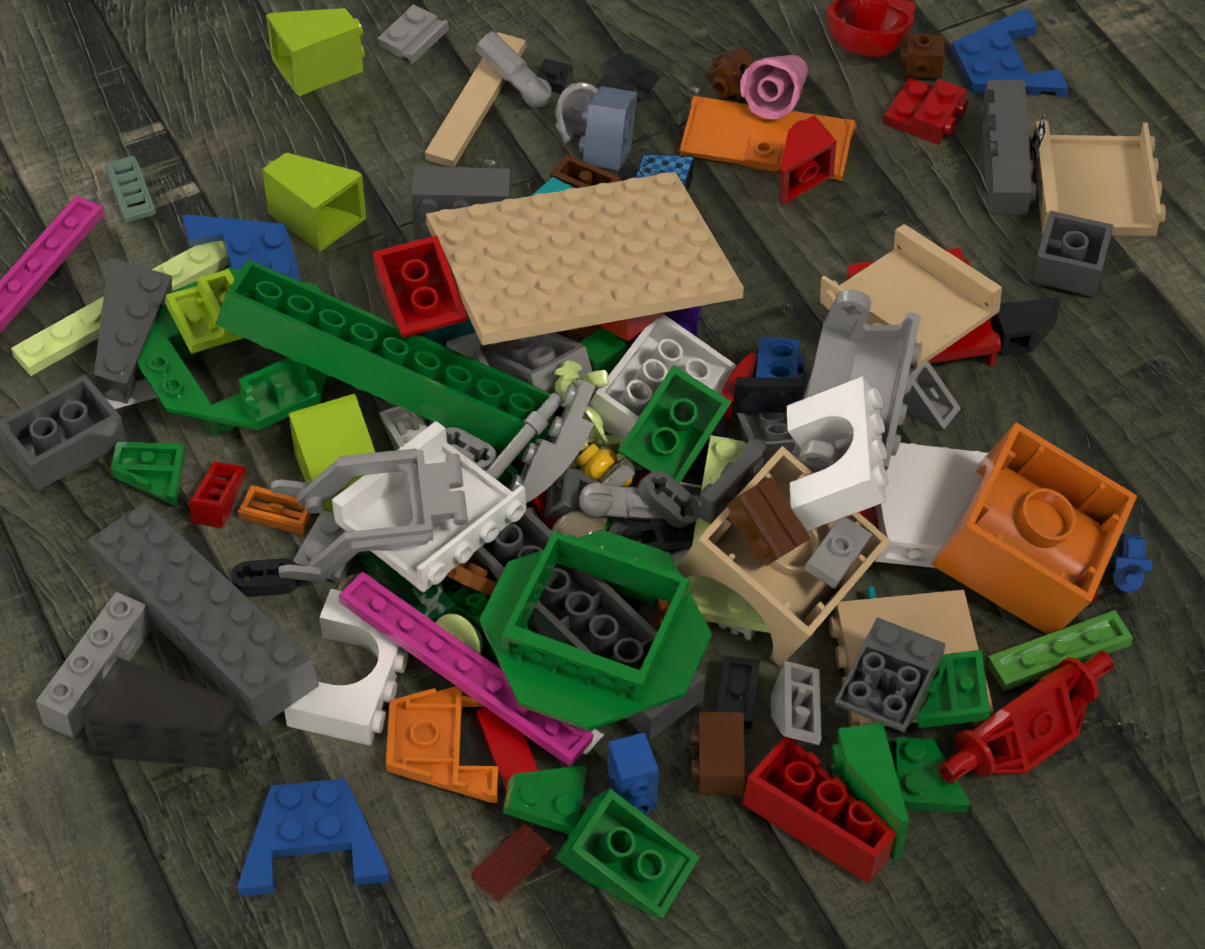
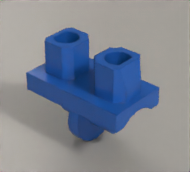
M1121 533L1117 543V551H1113L1109 563L1115 567L1112 574L1113 582L1120 590L1125 592H1134L1141 587L1144 582L1142 568L1145 571H1152L1153 560L1145 555L1146 539L1141 538L1139 534Z

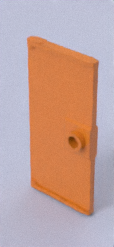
M693 96L691 99V109L680 147V155L777 172L781 169L788 130L796 122L806 120L815 115L837 141L834 176L830 179L843 180L851 138L856 128L855 120L791 111L789 114L778 119H766L754 114L748 108L749 104Z

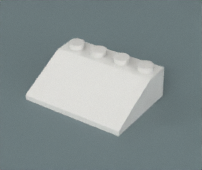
M663 314L641 332L609 374V386L600 387L594 394L588 407L599 413L603 420V430L611 435H617L626 439L672 365L720 395L727 379L737 365Z

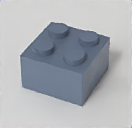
M601 86L595 96L591 95L589 105H584L582 113V123L586 124V133L581 135L579 153L583 154L584 162L596 167L620 170L631 152L638 92Z

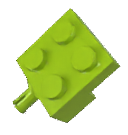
M229 269L198 277L197 286L167 294L165 297V304L191 354L244 338L231 334L226 329L215 325L226 292L235 280Z

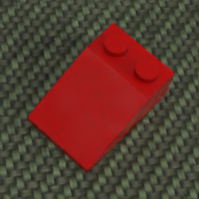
M438 235L373 252L374 274L379 289L402 338L468 321V316Z

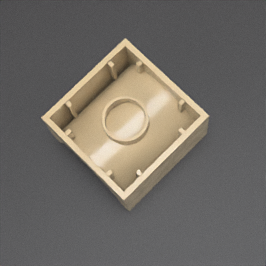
M782 446L736 497L767 478L772 477L791 507L790 482L814 473ZM727 506L698 538L678 563L677 568L681 576L686 578L703 576L719 581L749 602L759 613L770 631L773 651L769 658L781 667L784 660L787 661L813 634L891 540L859 512L846 516L872 533V536L834 589L804 570V568L838 520L808 531L804 527L811 539L765 567L762 560L756 559L749 548L750 541L743 530L737 528L732 523L729 514L730 510Z

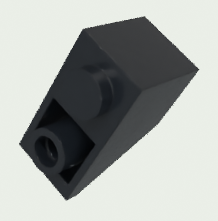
M1040 298L1000 304V311L993 316L991 323L993 332H997L1000 336V355L1033 352L1056 324L1061 303L1060 298Z

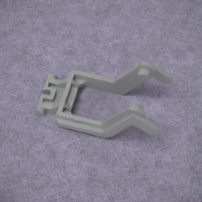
M416 448L349 455L337 459L312 483L289 480H275L271 482V491L273 493L297 496V504L306 506L308 513H320L324 510V504L355 476L402 471L408 476L413 517L412 521L406 526L344 532L322 552L313 553L311 561L306 566L283 565L279 567V576L288 579L323 582L358 552L427 545L429 541H433L432 526L444 519H453L455 525L467 524L465 492L461 490L450 491V489L460 488L464 485L460 455L449 454L446 456V462L425 464L423 450L418 451Z

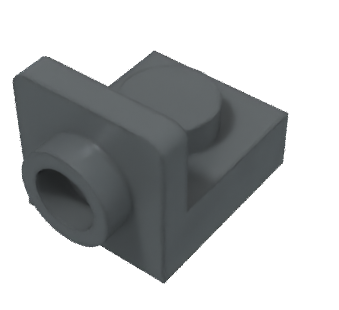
M568 468L548 487L544 516L557 521L563 515L576 511L580 492L586 485L595 483L596 480L584 475L582 471Z

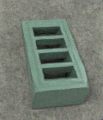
M130 156L107 163L105 167L108 181L125 223L156 215L136 157ZM144 201V204L127 208L128 205Z

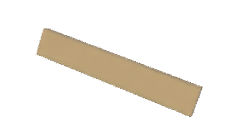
M498 32V35L521 57L526 49V40ZM484 58L480 61L426 149V161L446 167H455L505 84L506 80Z

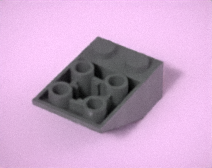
M877 617L834 705L905 733L928 697V690L932 681L939 674V666L944 656L946 644Z

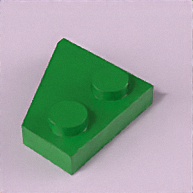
M116 442L111 465L112 476L171 505H177L186 455L185 445Z
M982 650L944 655L939 666V675L932 681L928 690L929 697L923 710H919L917 714L919 728L983 721L990 718Z
M896 737L895 771L906 810L968 813L970 802L958 780L951 785L939 774L938 764L944 762L945 758L934 739Z
M581 765L513 774L508 780L503 813L570 835L580 819L587 767Z

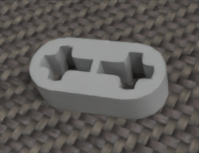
M446 428L447 443L481 469L486 471L495 461L496 451L490 444L460 428Z

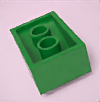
M672 365L617 452L650 473L656 470L667 473L680 484L728 409L731 401Z
M881 723L839 728L836 744L831 745L833 763L828 764V774L833 778L838 777L847 785L846 791L857 801L863 800L896 832L890 856L894 860L901 859L909 819L884 726Z
M612 789L593 798L556 856L558 861L586 882L658 919L664 917L700 858Z

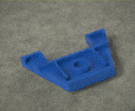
M1028 8L1022 9L953 42L951 51L971 92L985 93L987 80H1025V90L1028 95L1040 96L1041 91L1055 92V97L1067 96L1068 85L1060 70L1055 69L1029 74L1012 41L1015 38L1036 35L1037 24Z
M183 215L182 222L189 247L223 241L230 268L241 270L246 261L250 259L292 279L301 281L285 224Z
M346 779L270 786L238 883L240 896L274 893V857L352 850L355 885L389 882V872Z

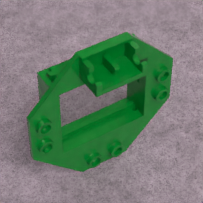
M230 267L223 269H229L234 279L241 271L240 269ZM197 281L171 291L169 294L197 286ZM299 281L321 291L317 284ZM165 302L137 360V367L165 411L201 419L212 437L224 432H230L236 427L253 430L263 429L289 417L291 412L319 404L325 388L333 384V377L326 376L321 371L303 363H297L288 357L238 379L240 393L211 405L182 360L195 353L191 354Z
M599 530L579 538L553 531L544 550L509 561L480 617L482 629L518 705L586 731L597 729L685 697L712 637V633L689 591L690 579L681 576L670 553L605 530ZM556 563L601 578L616 593L654 606L657 599L671 603L641 670L524 629Z

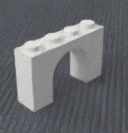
M863 376L787 406L788 432L801 449L803 444L810 440L831 443L839 439L853 438L847 452L835 464L790 482L791 508L807 531L887 502L885 486L889 485V479L883 461L887 458V452L882 442V433L885 432V426L880 416V408L883 407V401L878 389L875 387L871 388Z
M331 589L319 617L322 638L363 647L369 650L377 658L378 662L374 670L367 677L354 684L339 686L318 682L319 686L284 710L288 727L371 746L375 734L381 733L386 719L384 709L387 702L389 703L390 700L395 698L397 682L395 680L398 672L403 673L405 671L408 652L339 603V594L342 591Z

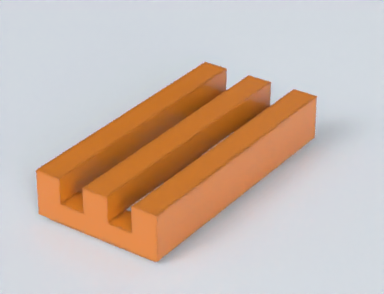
M253 485L250 486L238 511L239 519L305 535L306 525L310 524L312 520L311 514H314L308 513L306 506L297 504L296 496L273 493L271 490ZM253 499H257V500L269 502L270 505H269V504H265V503H261V502H257V501H253ZM283 506L303 511V513L285 509Z

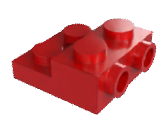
M909 78L885 113L883 124L940 145L945 135L950 136L952 134L957 117L959 115L963 116L969 104V99L966 98L967 89L941 79L937 81L935 86Z

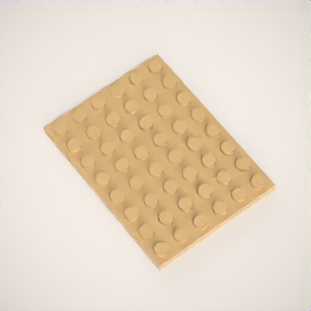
M676 172L660 173L642 178H630L612 183H600L577 189L569 188L565 191L547 194L539 193L529 197L505 199L487 204H474L469 207L451 210L444 209L439 212L426 214V225L431 236L438 235L462 303L482 345L743 298L744 287Z

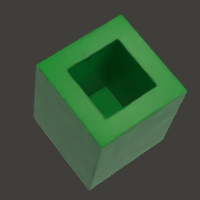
M603 327L579 342L586 346L592 372L606 370L608 376L627 351V344H625L624 340Z

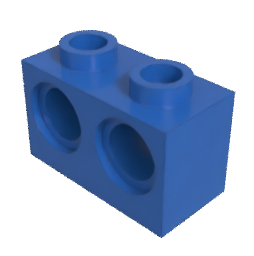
M760 336L756 378H804L805 354L799 353L800 340Z
M645 732L609 741L608 782L610 788L644 815L653 809H657L659 769Z

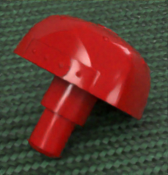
M834 0L827 8L828 30L833 40L851 54L865 57H886L906 40L913 25L916 5L907 0Z

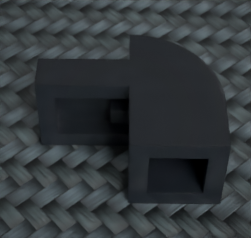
M624 53L613 57L602 66L600 71L604 76L595 87L598 90L603 86L638 92L637 99L643 101L661 77L642 60L632 54Z

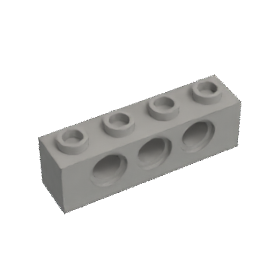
M115 592L36 700L44 726L73 739L77 736L151 632L152 625L146 604Z

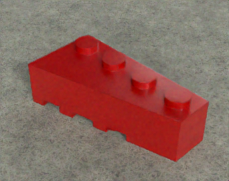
M784 736L747 777L742 805L869 884L889 860L896 832L863 800L857 801L846 791L847 785L838 777H831L820 766L821 760L812 752L807 754L798 745L797 739Z

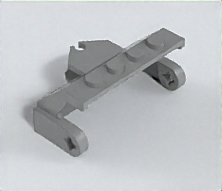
M843 290L838 293L823 323L812 373L803 399L863 376L871 388L875 387L878 389L882 397L883 407L880 408V416L885 426V432L882 433V442L887 452V458L883 461L884 468L887 471L891 455H896L901 440V435H897L896 431L897 426L903 424L907 412V405L902 404L904 394H909L914 375L909 374L910 365H915L920 351V345L915 344L921 315L908 312L901 325H868L865 321L868 318L871 307L870 297L857 290ZM853 438L839 439L831 443L810 440L803 444L802 449L795 441L792 455L809 470L816 473L840 460L849 449Z

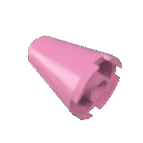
M797 55L768 57L753 62L745 70L741 78L740 92L742 98L745 97L749 104L748 108L754 114L766 119H778L789 114L798 104L808 74L807 65Z

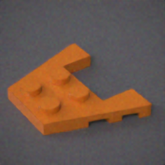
M457 686L437 692L433 688L390 700L386 752L387 772L490 803H498V766H460L462 707L485 706Z

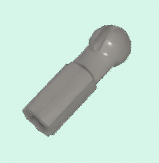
M491 31L486 34L477 44L475 50L506 81L511 82L522 93V97L528 105L539 108L548 104L552 96V89L549 83L542 78H538L526 66L527 63L497 33Z
M595 482L586 485L579 494L580 508L585 514L592 517L612 516L649 521L662 518L641 499L638 488L606 486ZM653 489L656 494L659 493L656 489Z

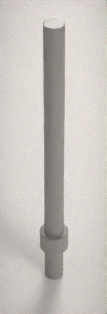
M552 393L536 412L532 411L523 421L524 427L485 472L497 480L535 434L540 435L548 425L547 420L562 404V398L556 393Z

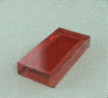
M523 824L471 872V879L495 900L500 902L552 853V846L527 825Z

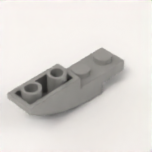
M577 380L575 385L570 384L562 400V403L566 404L561 417H555L550 426L548 435L552 436L551 441L548 442L544 439L536 438L534 444L531 442L528 444L522 457V462L526 463L520 476L517 474L514 476L509 490L512 492L521 485L525 487L526 503L550 487L565 472L585 444L594 423L582 417L594 392L595 385L584 380Z

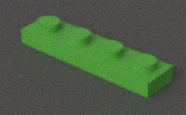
M1116 610L992 654L988 656L987 666L1002 691L1005 692L1038 680L1057 670L1060 661L1067 657L1076 658L1084 663L1098 651L1102 650L1109 654L1131 646L1133 637Z

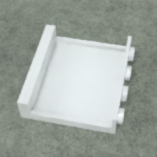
M437 421L398 450L414 448L418 451L423 450L425 464L446 462V456L449 454L460 455L464 485L460 488L450 489V491L461 490L465 492L468 523L455 525L453 519H444L432 526L433 541H429L427 545L372 550L375 555L422 592H425L433 584L440 583L447 573L460 563L468 561L476 550L486 542L493 541L501 530L511 522L518 521L526 511L525 487L521 485L513 492L448 444L446 428ZM402 471L364 475L332 499L335 523L346 532L406 526L413 519L408 476Z
M900 443L896 455H891L889 467L886 471L889 479V485L885 486L887 502L875 506L880 532L890 539L891 542L875 559V562L936 568L931 563L936 553L956 528L974 498L983 479V476L976 473V470L988 453L950 449L948 447L924 446L914 443Z

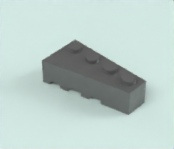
M987 80L980 130L990 214L1028 215L1030 202H1035L1036 183H1031L1033 160H1030L1031 143L1028 137L1025 80Z
M111 257L108 258L94 380L95 386L105 398L128 404L141 374L137 367V360L162 309L166 295L172 291V275Z

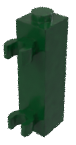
M363 551L356 554L359 561L379 584L433 622H436L446 614H456V605L444 592L441 583L433 584L425 592H422L372 551Z

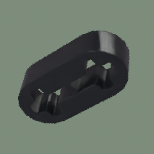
M285 558L241 562L232 570V582L246 597L288 594L298 588L300 580L288 578L280 580L279 567L297 564ZM245 576H252L251 582L245 583Z

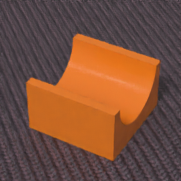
M1015 422L980 462L976 473L983 476L981 484L956 528L936 553L931 565L1048 635L1063 629L1091 603L1137 495Z

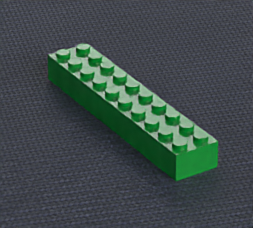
M250 259L246 261L226 292L215 324L226 329L231 334L242 336L258 343L263 348L271 349L297 363H303L319 370L326 376L337 378L358 390L380 397L389 404L398 405L416 413L421 418L434 422L437 421L447 428H460L501 452L524 427L523 421L532 411L536 412L551 395L547 391L421 335L415 334L402 338L394 323ZM554 413L547 420L548 425L540 435L535 434L515 457L516 460L522 461L523 454L530 442L534 444L536 438H545Z

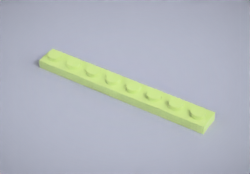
M223 241L195 245L152 270L172 275V291L197 281L198 277L221 270L228 266L229 262ZM104 296L12 347L13 357L32 376L98 339Z

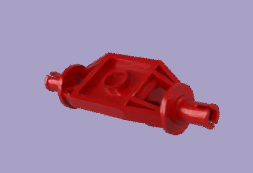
M1101 650L1084 663L1076 658L1067 657L1060 661L1057 670L1040 678L1039 683L1000 709L989 719L979 721L971 730L965 729L957 733L955 740L958 752L938 764L941 777L948 784L952 785L971 770L983 777L990 776L993 773L1026 774L1079 736L1087 705L1095 701L1099 695L1096 681L1115 668L1112 665L1114 662L1111 656ZM1069 693L1073 696L1072 701H1070ZM991 747L999 756L993 757L989 748Z

